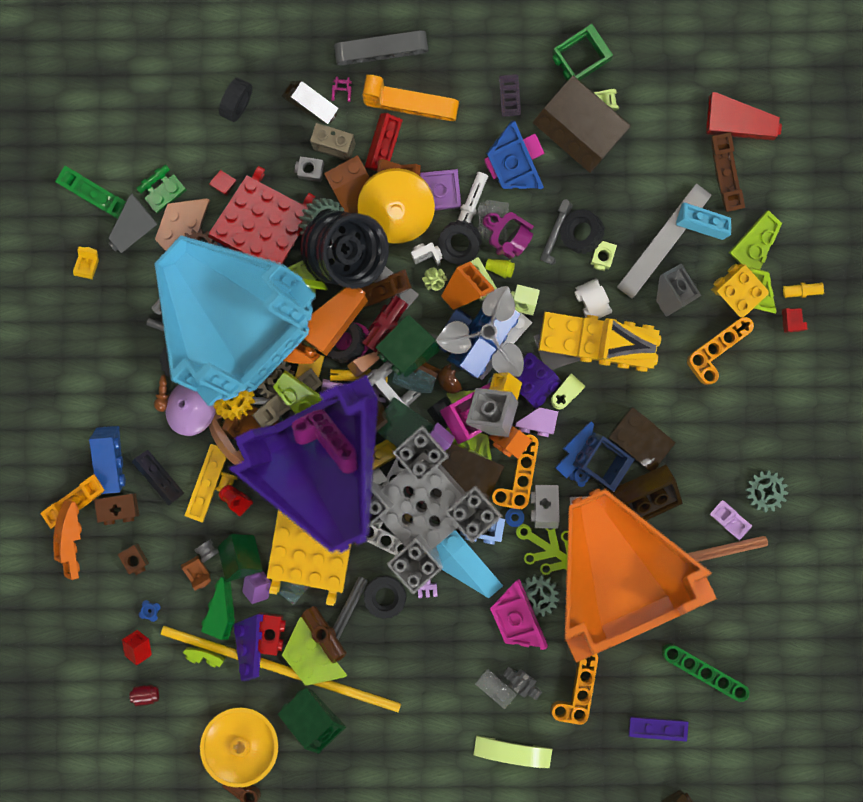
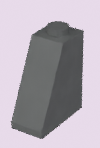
M133 193L128 196L109 235V245L115 252L119 250L122 253L157 225V222Z

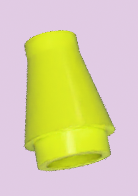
M488 258L485 269L506 279L507 277H512L515 263H512L511 260Z

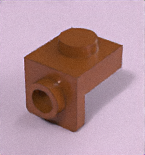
M199 556L181 565L194 590L204 588L211 582L210 573Z

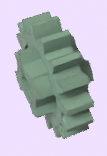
M766 470L765 475L762 471H759L758 477L752 475L753 481H747L750 488H745V491L749 492L746 498L752 499L749 504L752 506L756 504V510H760L762 507L763 512H767L768 508L774 512V506L781 508L780 502H786L783 496L788 494L787 491H784V488L788 485L781 483L784 478H777L778 473L776 472L771 476V472ZM768 478L765 483H758L760 480ZM776 484H777V486H778L779 493L776 491V488H775ZM764 488H768L769 495L765 494ZM754 490L757 491L758 498H756ZM769 499L775 500L770 504H765Z
M534 574L533 580L528 577L526 578V583H522L528 599L534 604H531V607L536 617L538 613H541L544 617L546 611L551 614L553 612L552 607L557 608L558 604L556 602L560 601V597L556 596L560 592V589H555L557 583L551 584V577L545 580L544 574L540 578H537V575ZM537 584V586L534 589H528L531 585ZM539 589H540V593H541L542 598H541L540 601L538 602L539 598H538L537 592H538ZM543 603H549L547 606L541 607Z

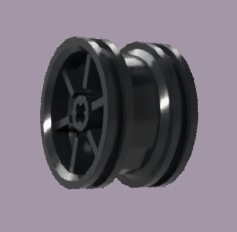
M339 210L326 211L313 218L303 233L301 240L303 263L308 272L322 282L352 289L362 288L374 282L381 275L387 264L389 244L386 233L382 226L370 216ZM356 233L359 234V239L355 237ZM345 265L349 268L347 271H344Z

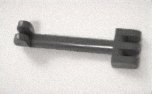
M567 199L561 203L558 210L560 213L540 258L541 261L550 265L556 263V259L550 256L560 233L561 224L564 222L565 217L570 214L573 207L572 203Z

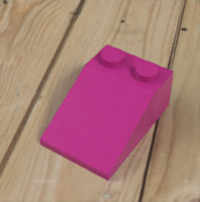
M491 382L481 387V389H489ZM475 391L440 410L458 445L483 432L466 424Z

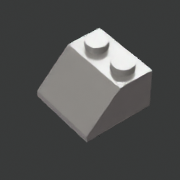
M476 388L466 424L490 435L509 437L518 401L512 392Z

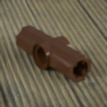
M313 606L304 611L301 617L312 632L313 640L320 644L331 663H336L343 659L347 653L337 639L335 630L327 624L317 607ZM325 630L326 636L323 639L322 632Z

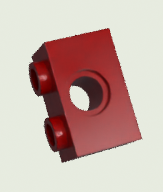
M260 612L259 614H263V621H260L259 632H262V640L258 641V650L261 654L277 656L279 651L283 649V639L280 638L281 632L285 631L286 620H283V615ZM272 629L275 632V638H267L266 630Z

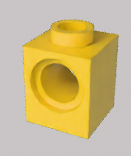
M509 372L494 373L489 389L512 392L518 400L522 382Z

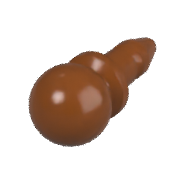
M162 375L159 381V394L155 395L157 399L154 402L155 409L160 412L166 411L167 398L169 397L166 394V377Z

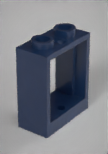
M593 432L586 440V444L581 452L577 454L573 465L604 488L614 492L635 459L604 436ZM600 444L617 455L603 478L586 467Z

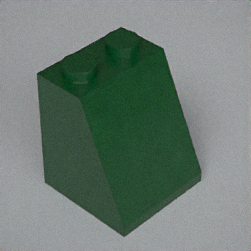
M407 315L375 347L378 351L377 356L384 363L388 361L392 365V371L398 376L402 374L405 378L440 351L436 339L410 315Z
M306 687L299 690L295 698L291 702L284 704L278 713V716L304 749L318 754L346 728L342 721L313 690Z

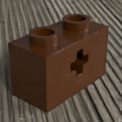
M136 493L94 500L97 522H104V525L116 524L115 520L123 519V522L135 521L134 517L140 516ZM121 507V511L118 513L114 512L113 508Z

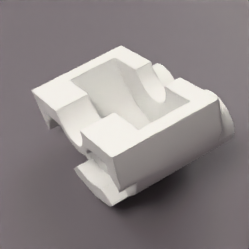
M597 278L576 287L577 291L574 293L578 302L582 301L585 306L582 309L585 318H587V315L598 316L599 319L612 313V309L608 304L609 299L604 288L599 285Z

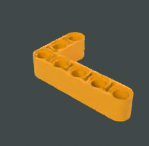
M366 75L362 96L364 104L367 106L446 121H456L459 101L456 99L384 86L383 78L376 75Z

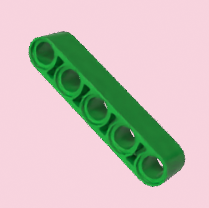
M672 643L666 644L662 648V656L671 664L736 701L744 702L749 698L748 687ZM674 648L676 655L673 658H668V650ZM692 658L693 664L686 668L684 661ZM709 668V675L702 677V669ZM725 677L726 684L722 687L718 686V680ZM738 687H742V695L735 696V690Z

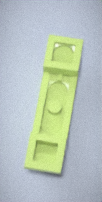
M476 735L473 755L503 763L549 768L552 748L535 745L527 746Z

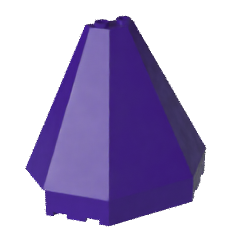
M367 375L352 383L336 385L320 394L322 401L276 425L252 429L235 438L244 461L229 469L331 553L338 550L340 554L350 549L349 544L355 542L356 545H359L368 540L366 536L369 535L378 396H376ZM315 410L326 412L355 449L358 468L352 473L343 472L318 439L307 444H298L294 439L292 423L296 419Z

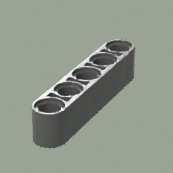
M413 31L334 44L337 65H350L411 56L429 51L426 31Z

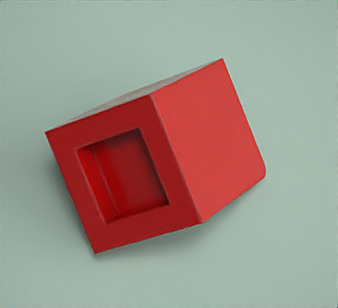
M786 308L782 310L784 333L807 330V322H803L801 308Z
M136 630L122 639L125 657L136 666L152 655L149 638L140 631Z

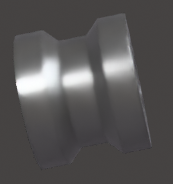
M211 539L195 549V552L200 554L203 563L219 553L212 546L213 542Z

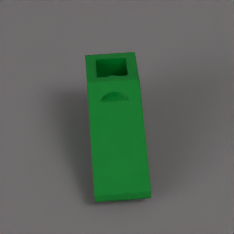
M220 577L215 584L216 591L214 597L209 601L207 616L202 621L201 632L220 640H228L235 623L231 581L226 583L225 577Z

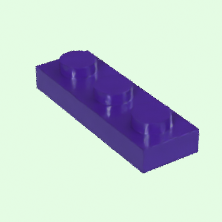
M630 716L628 736L687 742L689 722Z

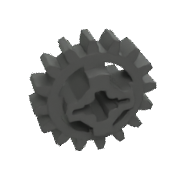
M508 667L503 673L510 681L508 686L522 697L529 695L537 700L541 695L542 691L535 686L537 681L523 670L519 669L517 672Z

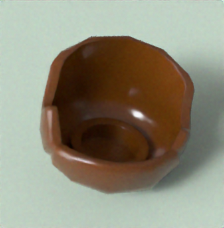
M450 363L439 371L438 382L447 393L455 394L461 391L462 387L455 378L456 371L451 369L452 364Z

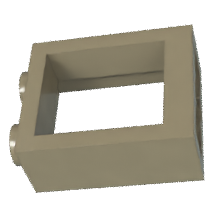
M318 123L315 124L310 140L314 151L346 161L351 159L356 144L353 134Z

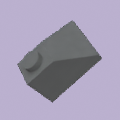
M682 263L659 277L656 301L666 317L701 296Z

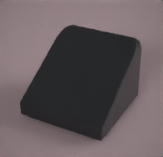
M445 396L431 406L427 412L435 423L441 424L445 420L440 410L451 405V403Z

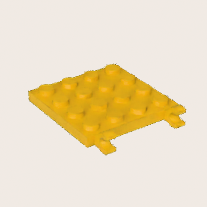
M278 509L267 578L272 579L269 593L277 595L280 591L281 581L329 590L326 605L334 606L337 592L342 593L344 590L351 544H349L350 549L340 554L338 550L331 553Z

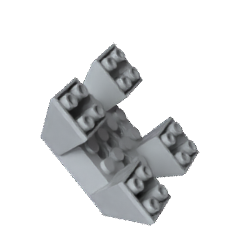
M423 426L393 452L406 468L385 487L372 482L369 521L370 526L380 518L405 546L387 565L413 594L443 569L436 546L459 527L473 543L502 518V515L476 486L466 493L445 470L441 463L449 455ZM406 486L414 489V495H409L406 492ZM434 488L440 489L441 497H436L433 494ZM419 501H424L427 504V509H421L418 505ZM404 514H410L413 521H406ZM431 517H439L440 524L433 523Z

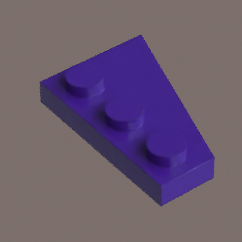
M263 614L254 615L234 624L241 681H249L259 677L261 653L258 650V641L262 640V632H259L260 621H263Z

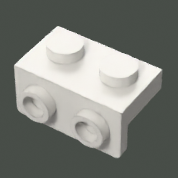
M422 243L413 248L414 251L411 254L415 264L433 257L436 265H441L440 260L443 258L438 245L434 247L433 243L427 245Z

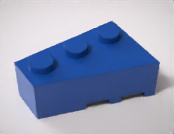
M119 426L98 427L89 439L94 474L105 490L102 494L120 493L123 486H125V475L122 474L123 458L121 456Z

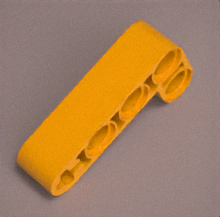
M743 317L736 320L688 356L687 364L702 384L710 385L718 380L719 373L711 361L751 333L754 324L750 318ZM745 323L747 325L745 329L737 333L735 330ZM725 333H729L732 336L730 343L724 340ZM710 344L716 346L717 351L715 354H711L708 351ZM695 355L701 358V364L699 366L693 363V357ZM706 371L712 373L713 378L711 381L705 379L704 374Z
M526 435L531 438V442H534V446H531L529 452H533V456L522 454L519 459L517 458L512 490L498 488L493 491L492 500L496 505L515 509H523L528 505L538 450V440L535 436ZM523 457H529L531 460V465L528 468H524L521 465ZM520 476H526L528 479V483L524 487L519 486L517 483ZM499 491L504 492L506 495V499L503 502H497L495 499V495ZM517 495H522L525 498V502L521 506L516 505L514 502Z
M597 654L589 659L588 665L592 668L586 666V659L578 662L571 702L556 701L552 704L551 713L557 721L580 725L588 720L598 663ZM584 671L590 672V678L585 681L581 680V674ZM580 691L587 692V697L583 700L577 698V694ZM559 706L565 708V712L562 715L555 714V709ZM577 710L584 711V715L580 719L574 717V713Z

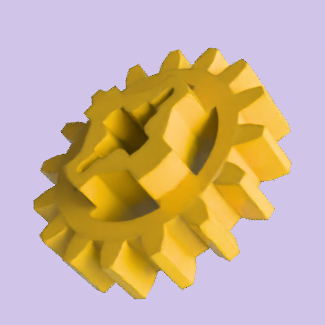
M245 390L239 392L237 397L225 401L223 399L216 400L213 407L216 409L217 414L221 415L225 420L229 418L233 421L234 417L240 420L242 414L248 415L247 409H253L250 404L255 403L253 399L255 394L253 391L248 392Z

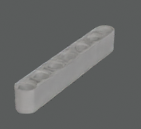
M696 183L682 203L685 202L703 208L712 195ZM682 203L617 286L619 290L631 299L641 289L686 230V228L676 225Z

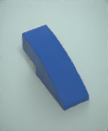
M589 422L563 448L567 455L554 468L565 479L576 469L573 463L577 454L585 446L588 437L592 435L594 427L592 422Z

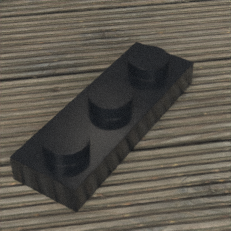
M146 450L132 461L168 506L182 497L184 492L149 450Z

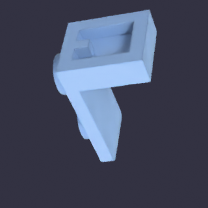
M500 518L488 529L489 535L482 534L478 538L484 539L483 543L495 544V541L501 542L505 519ZM460 531V535L465 536V540H469L466 537V535L462 531Z

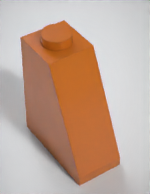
M469 261L456 268L441 297L454 310L493 292L495 288Z

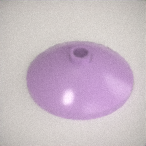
M179 384L173 389L168 398L166 419L169 426L176 433L184 436H193L201 433L210 425L215 416L216 409L213 405L208 406L197 391L195 392Z

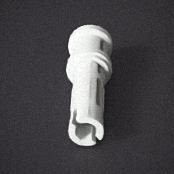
M477 172L467 200L460 207L461 212L458 220L463 221L467 215L465 221L471 223L473 216L477 213L475 208L489 177L488 175ZM479 185L478 190H477V192H476V195H475V197L473 198V196H474V194H475V191H476V189H477V186Z

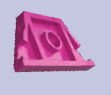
M517 579L490 609L506 644H519L524 647L535 646L545 650L548 647L522 583L520 579Z

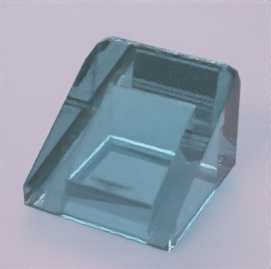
M288 582L279 593L294 605L308 587Z

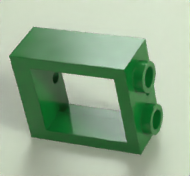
M590 24L555 47L552 53L553 61L557 66L560 65L564 70L562 73L567 81L573 75L579 80L585 78L609 62L613 57V54L593 24ZM587 37L601 59L575 75L561 53Z

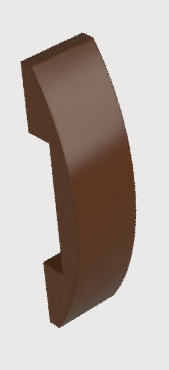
M731 132L711 136L715 171L725 211L729 212L745 208L743 193L739 186Z
M406 270L399 271L388 276L386 279L360 288L366 293L365 297L368 300L363 308L394 297V295L397 296L411 289Z

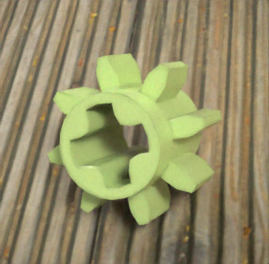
M433 267L425 271V277L422 280L427 290L432 288L434 291H438L444 287V281H447V278L442 268L437 270Z

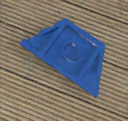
M513 120L487 151L488 159L501 188L543 189V184L516 122Z

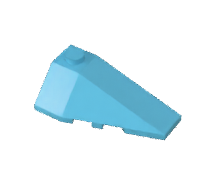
M456 529L436 546L443 566L442 570L487 598H490L503 587L501 582Z

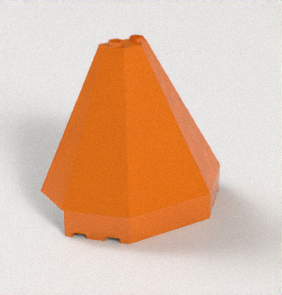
M596 489L589 493V497L585 499L582 497L576 498L571 501L572 505H569L565 641L576 663L717 599L707 579L712 574L606 489L603 491Z

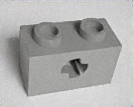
M535 485L534 492H531V503H534V510H531V522H535V528H558L559 485Z

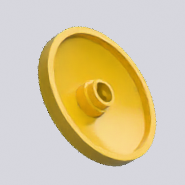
M400 168L380 171L370 177L360 191L358 214L367 215L375 219L386 233L388 243L399 244L418 238L427 230L433 220L435 211L433 193L426 181L412 171Z
M248 708L229 709L214 717L205 728L200 743L202 763L210 776L223 785L230 787L250 786L266 777L273 768L278 755V738L269 720L257 711Z

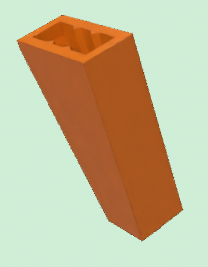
M346 287L312 313L311 320L308 321L307 325L309 327V334L303 340L327 356L368 302L365 297L366 293L360 288L352 289Z

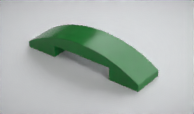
M64 166L55 181L117 219L126 203L123 199L108 192L67 166Z

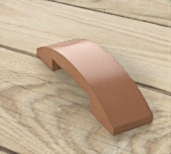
M215 412V416L209 425L211 435L225 457L234 465H237L244 461L240 450H235L219 425L223 417Z

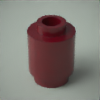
M152 684L133 687V691H130V702L134 703L135 706L154 704L159 701L158 686H153Z

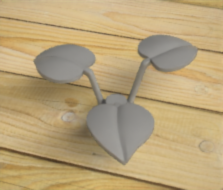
M508 286L495 289L484 299L482 311L486 316L492 318L490 324H485L482 327L481 332L469 335V328L466 324L454 321L445 326L436 338L437 343L443 349L455 354L465 353L471 348L469 338L482 336L485 340H493L499 350L493 354L491 359L494 370L498 373L509 372L517 377L521 376L523 372L524 360L518 346L513 343H506L501 348L495 338L497 334V329L493 325L495 318L499 321H506L515 312V302Z

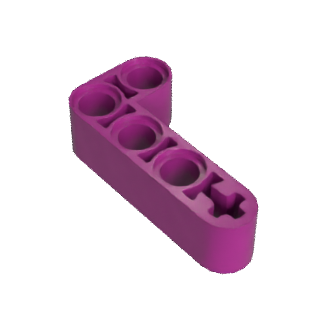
M315 410L296 419L292 423L294 439L298 444H307L318 439L343 472L352 473L358 468L355 449L326 412Z

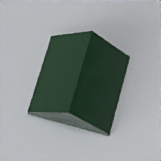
M231 534L218 546L226 583L263 571L254 535Z

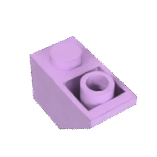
M538 408L516 422L515 427H519L521 432L530 433V430L538 431L537 435L549 437V434H554L558 411Z

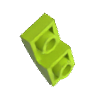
M188 647L183 652L186 655L185 658L190 662L200 663L205 658L207 659L206 663L212 667L218 666L220 668L226 660L223 656L202 648Z

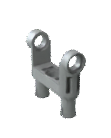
M388 361L378 370L373 369L367 375L371 385H374L393 407L386 415L388 422L378 430L382 436L388 434L394 428V423L409 410V405L421 396L414 386L402 397H399L385 379L392 372V365Z

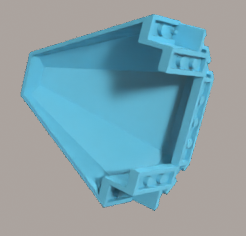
M182 235L155 262L172 381L195 392L197 391L208 406L214 405V402L219 399L225 401L237 397L239 392L256 390L309 334V327L307 325L308 321L311 320L313 310L311 301L315 298V294L302 280L303 278L282 264Z

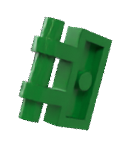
M166 164L162 168H157L152 176L142 180V184L136 188L141 194L145 190L149 191L150 194L145 197V200L157 214L167 204L172 203L187 191L174 174L170 178L165 176L170 171ZM161 179L163 183L154 189L152 185Z

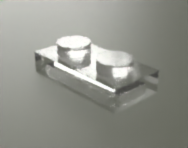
M488 668L475 683L503 709L517 695L516 692Z

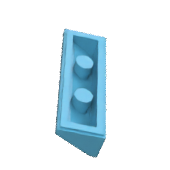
M685 202L682 203L676 221L677 226L721 240L731 235L730 217Z

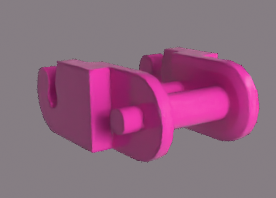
M336 76V80H334L335 85L332 87V101H335V92L340 90L347 91L348 102H351L352 88L349 84H352V81H350V77L347 80H341ZM338 83L347 84V88H338Z

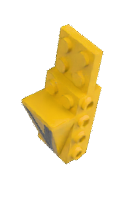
M544 312L538 350L580 358L582 362L591 363L592 360L599 361L600 365L610 366V363L618 364V368L629 369V366L636 367V371L647 372L648 369H654V366L657 365L658 354H656V351L661 343V335H659L660 330H654V326L651 325L637 327L635 326L636 323L624 321V324H621L616 319L610 318L602 321L598 320V316L587 315V318H579Z

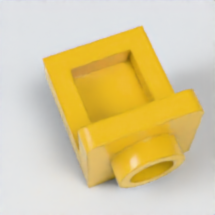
M78 247V259L73 274L74 276L93 279L99 262L97 250L90 247Z

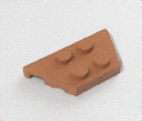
M199 199L167 204L155 240L165 251L168 250L180 235L185 236L184 233L191 235L192 229L198 233L210 200Z

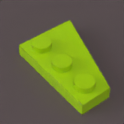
M769 210L766 211L728 253L738 263L745 264L748 268L761 269L782 223Z

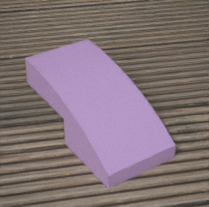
M723 500L710 513L720 525L739 541L752 527L751 524Z

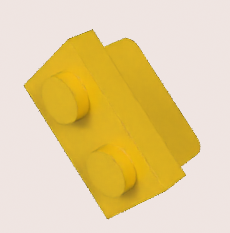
M740 263L731 266L728 269V274L724 278L720 277L713 284L714 287L711 289L715 295L721 296L739 317H745L769 294L767 288L745 264Z

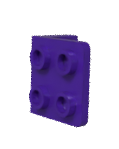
M528 353L523 358L524 367L521 376L514 377L522 382L520 394L531 406L537 409L545 403L546 398L552 392L558 389L562 381L553 370L535 355Z

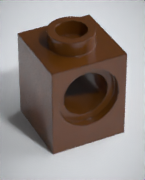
M139 544L133 545L118 554L128 574L135 573V575H138L145 571V566L149 564ZM132 556L138 558L139 563L137 566L131 564L130 559Z

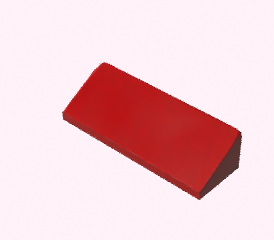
M388 113L380 114L365 168L377 171L379 160H391L402 119Z

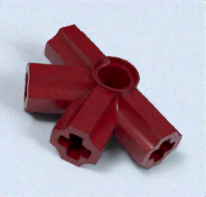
M394 295L388 305L384 304L380 309L379 315L367 328L369 333L362 341V344L370 350L377 352L375 347L398 325L397 321L408 307V304Z

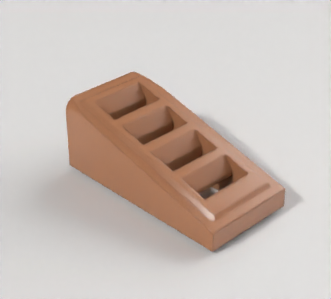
M378 351L353 360L347 365L348 368L358 377L380 359L377 356Z

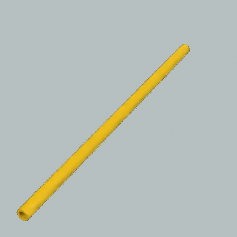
M167 626L162 628L161 635L238 660L237 649ZM260 657V668L302 681L292 667ZM331 680L312 684L397 713L401 706V703Z

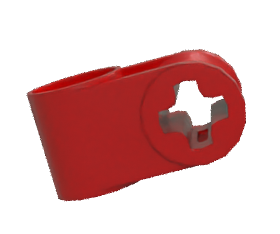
M232 485L224 486L219 492V498L226 502L228 507L240 517L254 503L244 492L239 491Z

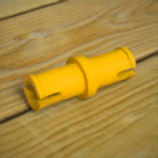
M804 282L800 283V285L783 286L784 298L798 296L806 298L809 295L824 294L822 282L805 284Z

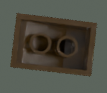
M633 407L628 409L607 437L608 440L650 472L658 467L676 443Z

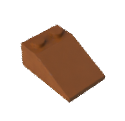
M357 155L327 171L324 175L341 207L344 208V212L358 214V197L363 185L370 177Z

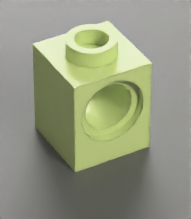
M602 241L598 245L599 247L594 249L590 264L594 265V269L605 271V269L611 267L617 245ZM605 252L608 256L607 261L599 260L598 253Z
M517 284L516 291H511L515 302V310L533 316L540 290Z

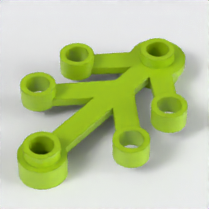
M521 524L516 528V535L520 539H529L546 550L534 554L526 553L524 561L527 564L531 565L538 560L557 557L561 562L554 564L543 563L540 566L541 573L549 575L552 571L567 570L568 540H564L563 535L568 533V531L561 533V539L565 543V554L559 550L555 532L556 528L552 530L545 528L548 531L550 544L532 533L531 528L526 524ZM526 528L527 534L521 535V529ZM528 555L533 556L532 562H527L526 557ZM543 566H549V571L543 572Z

